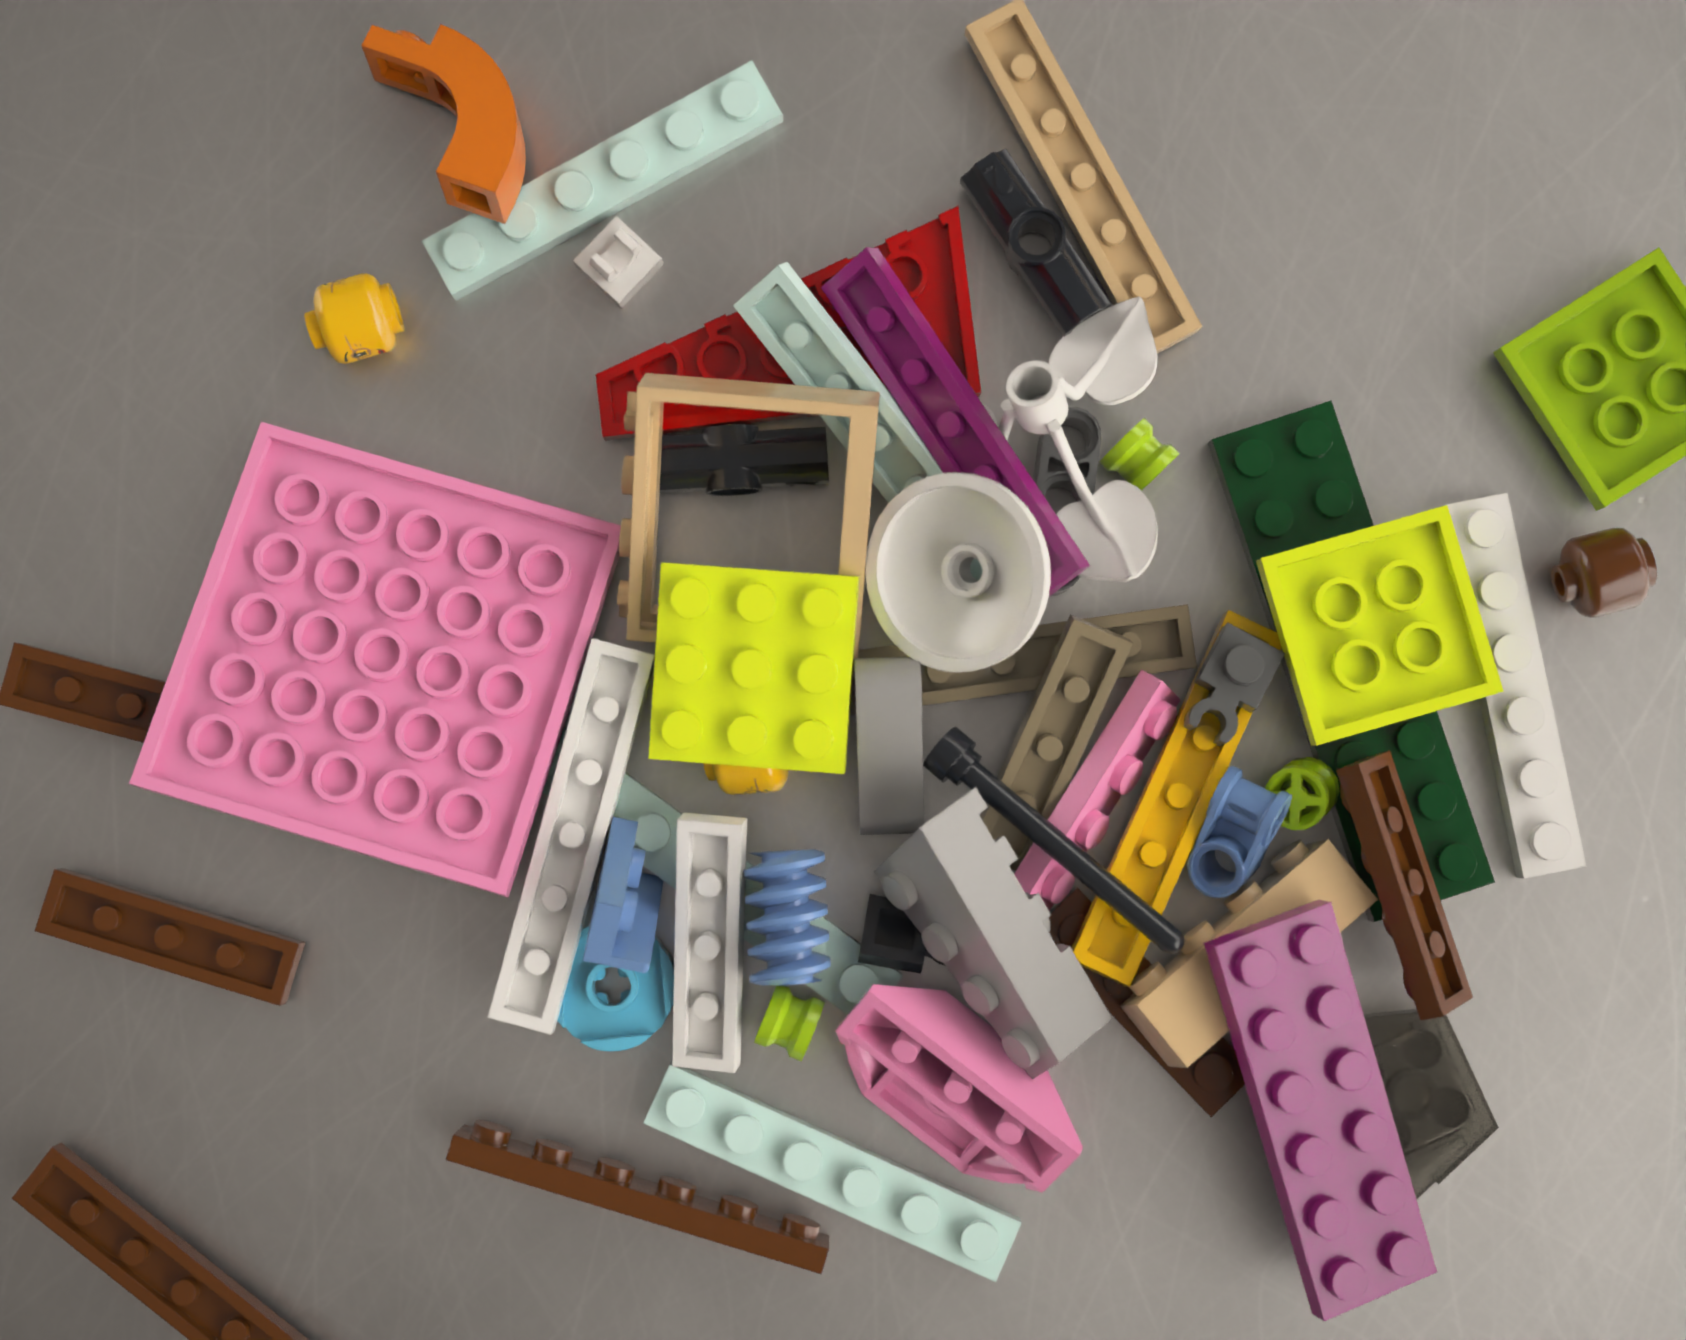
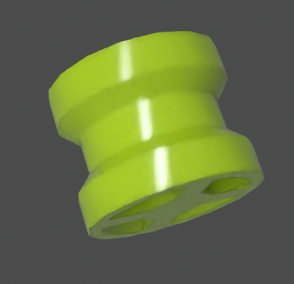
M1144 417L1099 463L1107 471H1117L1125 481L1142 491L1180 453L1171 444H1161L1153 436V425Z
M1301 757L1290 761L1281 770L1273 774L1265 786V789L1275 794L1283 790L1292 794L1290 807L1281 824V827L1291 830H1306L1316 825L1337 803L1340 792L1338 779L1332 768L1322 760L1312 757ZM1303 780H1305V784L1310 787L1311 791L1316 792V794H1309L1308 790L1303 786Z
M776 985L754 1043L763 1047L776 1044L786 1048L789 1057L802 1062L821 1016L825 1001L815 997L803 1000L793 996L790 987Z

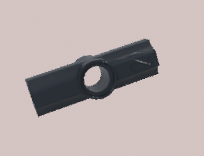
M1006 148L999 152L990 153L975 163L960 178L961 186L1004 248L1005 258L1009 267L1017 275L1025 279L1062 336H1067L1081 322L1111 306L1110 301L1066 238V229L1062 219L1054 211L1045 207ZM1029 232H1038L1050 241L1052 248L1044 254L1032 255L1020 246L1018 239Z
M731 424L705 428L702 434L662 436L660 493L706 491V494L712 496H739L762 492L763 487H793L794 485L829 483L826 427L759 430V427L754 425Z

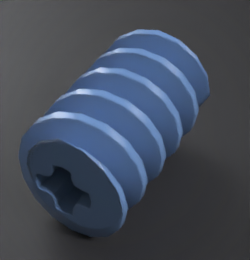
M798 849L749 853L761 857L762 863L744 870V878L763 883V889L745 896V904L764 909V916L746 923L748 931L766 936V942L748 949V956L767 962L766 969L749 976V983L770 986L797 985L822 981V979L813 977V975L831 967V960L827 955L812 951V948L828 941L829 931L810 925V922L828 914V905L809 899V895L826 888V878L808 873L807 869L824 862L825 852L816 849Z

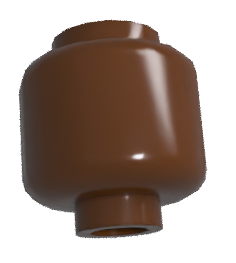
M1609 528L1568 540L1561 549L1559 564L1552 567L1551 576L1554 590L1560 601H1570L1579 614L1585 617L1596 618L1639 606L1646 599L1649 587H1653L1656 584L1657 567L1653 552L1643 538H1635L1633 534L1624 528Z

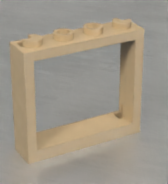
M645 373L637 386V392L628 391L627 412L624 415L625 431H635L634 456L625 455L621 482L622 494L632 495V518L622 519L619 536L620 557L630 558L629 580H620L617 593L619 617L627 618L626 640L656 643L658 604H655L663 409L664 402L850 417L838 575L860 576L854 658H858L880 392Z

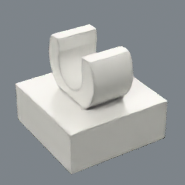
M617 216L573 260L575 266L621 309L664 265L662 258Z

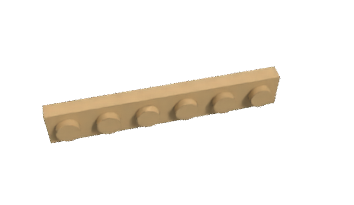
M1014 0L968 24L965 28V37L1112 305L1135 297L1142 298L1157 354L1199 332L1202 325L1024 1Z

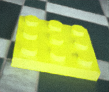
M1447 505L1256 560L1311 746H1317L1504 692Z
M662 562L648 759L845 774L860 576Z

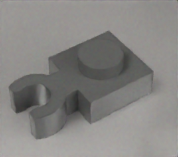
M1230 623L1225 624L1221 628L1194 683L1210 692L1207 698L1197 702L1187 711L1184 719V728L1190 731L1193 730L1201 721L1204 713H1211L1220 721V731L1213 743L1222 746L1234 737L1238 728L1236 707L1238 706L1250 713L1257 710L1285 653Z

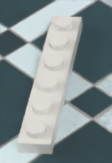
M1508 493L1446 504L1451 515L1504 691L1480 698L1479 702L1516 878L1526 879L1587 867Z
M594 638L591 639L488 1018L550 1035L555 1031L655 663L654 654Z

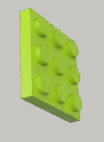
M1660 247L1493 352L1596 511L1612 504L1686 456V287Z

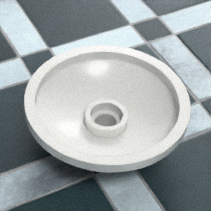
M944 473L925 477L912 483L888 503L880 514L869 539L866 553L865 577L869 600L874 614L886 635L901 651L912 659L933 669L946 672H971L993 666L1009 658L1033 634L1042 618L1049 596L1050 561L1046 542L1036 519L1014 493L1003 485L980 475ZM974 558L982 566V575L979 580H976L970 572V564Z

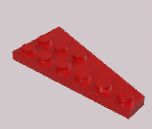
M956 206L939 214L938 218L909 232L906 229L885 239V243L874 248H879L977 397H980L981 385L959 206ZM846 257L801 278L884 384L821 288L853 258L848 259ZM738 311L728 316L724 314L705 323L704 327L668 344L664 342L595 374L602 437L605 441L635 438V431H625L624 415L627 412L628 391L637 392V386L645 373L795 385ZM664 402L662 434L703 430L719 425L754 424L820 415Z

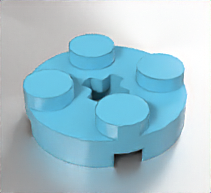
M587 926L581 932L557 1021L563 1029L566 1027L572 1036L580 1039L581 1043L592 1049L622 1051L636 1047L663 1026L673 1007L674 961L671 954L655 934L649 970L641 973L617 968L620 977L629 978L631 989L621 993V1002L609 1003L607 993L596 991L595 981L605 978L606 968L611 966L583 961L589 926Z

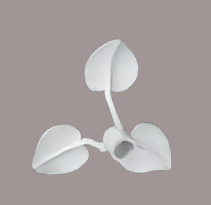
M1135 297L1110 306L1081 322L1070 334L1065 337L1063 336L1058 341L1050 355L1049 364L1044 361H1028L1017 366L1009 375L1006 383L1009 399L1001 403L1003 416L999 430L1007 441L1014 418H1017L1021 427L1028 432L1051 435L1075 490L1081 501L1064 506L1056 515L1090 564V567L1078 576L1091 580L1129 582L1131 579L1138 578L1149 566L1157 547V519L1153 506L1147 496L1138 487L1124 480L1111 481L1092 495L1061 427L1068 414L1066 397L1076 401L1086 393L1097 404L1116 405L1136 397L1151 383L1157 368V349L1149 326L1145 304L1141 297ZM983 404V406L985 407V409L987 410V412L989 413V415L998 427V423L993 412L986 405Z

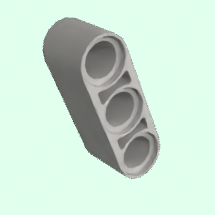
M911 657L854 658L860 835L914 833L924 825L921 663Z

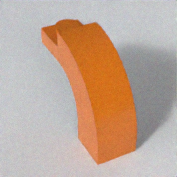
M440 24L430 45L411 32L405 30L392 32L372 25L361 46L374 81L439 103L451 111L457 118V125L452 140L436 170L447 204L505 224L522 187L525 175L526 151L514 98L501 69L478 44L458 31Z

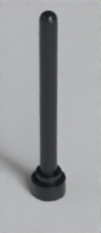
M953 727L934 746L926 757L923 766L941 782L944 783L949 779L956 786L963 782L971 790L976 787L986 803L1163 952L1176 954L1182 950L1185 939L1180 930L979 762L982 756L974 750L976 743L959 728Z

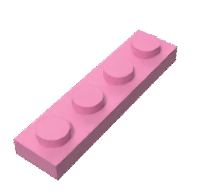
M1142 669L1048 819L1085 852L1088 849H1093L1101 842L1109 827L1110 813L1120 797L1129 793L1136 786L1143 771V760L1154 742L1161 740L1168 734L1176 719V707L1181 699L1162 680ZM1035 843L1032 844L1014 873L1024 892L1030 895L1039 893L1049 912L1054 904H1058L1065 899L1075 882V877Z

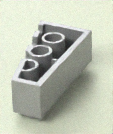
M975 787L918 828L874 873L882 882V889L887 899L896 908L903 910L919 930L922 942L929 954L937 961L944 963L961 985L963 997L968 1005L978 1014L984 1015L1000 1036L1003 1049L1010 1060L1017 1066L1025 1069L1029 1076L1034 1079L1064 1060L1112 1020V1017L1071 947L1064 944H1055L1050 936L1051 925L1049 917L1051 913L1039 893L1030 895L1024 892L1009 866L1018 857L1005 836L998 837L995 840L991 836L979 815L988 807Z

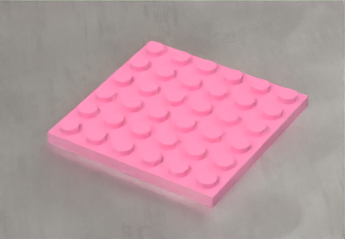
M261 422L129 784L137 788L509 898L586 661L591 639L594 636L620 556L619 536L621 525Z

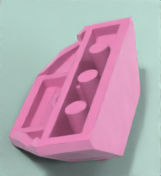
M873 984L837 1027L836 1034L840 1043L845 1045L848 1062L861 1094L963 1174L1001 1183L1025 1184L1026 1189L1043 1193L1080 1156L1083 1146L1048 1070L1032 1079L1025 1069L1017 1066L1007 1056L1002 1046V1039L994 1028L947 991Z

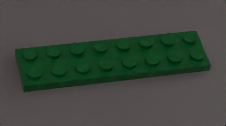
M1332 400L1211 439L1208 442L1269 628L1275 632L1277 630L1256 560L1374 526ZM1283 657L1281 663L1313 758L1322 760L1332 768L1338 779L1339 790L1341 783L1336 771L1337 769L1367 756L1390 750L1440 900L1495 883L1438 712H1431L1317 746H1311L1286 660ZM1339 792L1337 803L1331 809L1349 865L1378 899L1365 911L1368 921L1377 922L1382 920V905L1373 878L1363 865L1361 857L1362 845L1352 816L1344 807Z

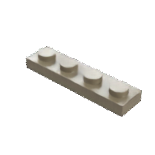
M1071 614L997 776L999 780L1047 820L1069 786L1133 645L1130 639ZM986 803L988 808L981 812L980 817L994 840L1001 836L1006 837L1018 857L1016 861L1009 865L1012 870L1016 871L1034 842Z

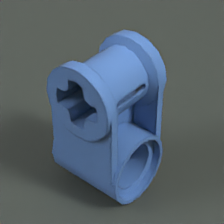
M1231 766L1221 778L1212 795L1206 812L1207 818L1189 856L1187 869L1189 878L1195 888L1206 896L1224 898L1235 893L1261 866L1270 842L1278 832L1292 801V794L1284 790L1275 794L1243 778L1242 770ZM1215 850L1223 851L1232 858L1235 863L1236 872L1225 870L1216 860Z

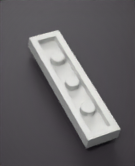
M683 813L677 819L673 1067L735 1073L741 1063L746 884L744 870H746L747 818Z

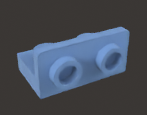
M613 817L599 874L583 961L645 973L649 970L652 958L663 880L658 876L642 873L646 850L634 848L638 822Z

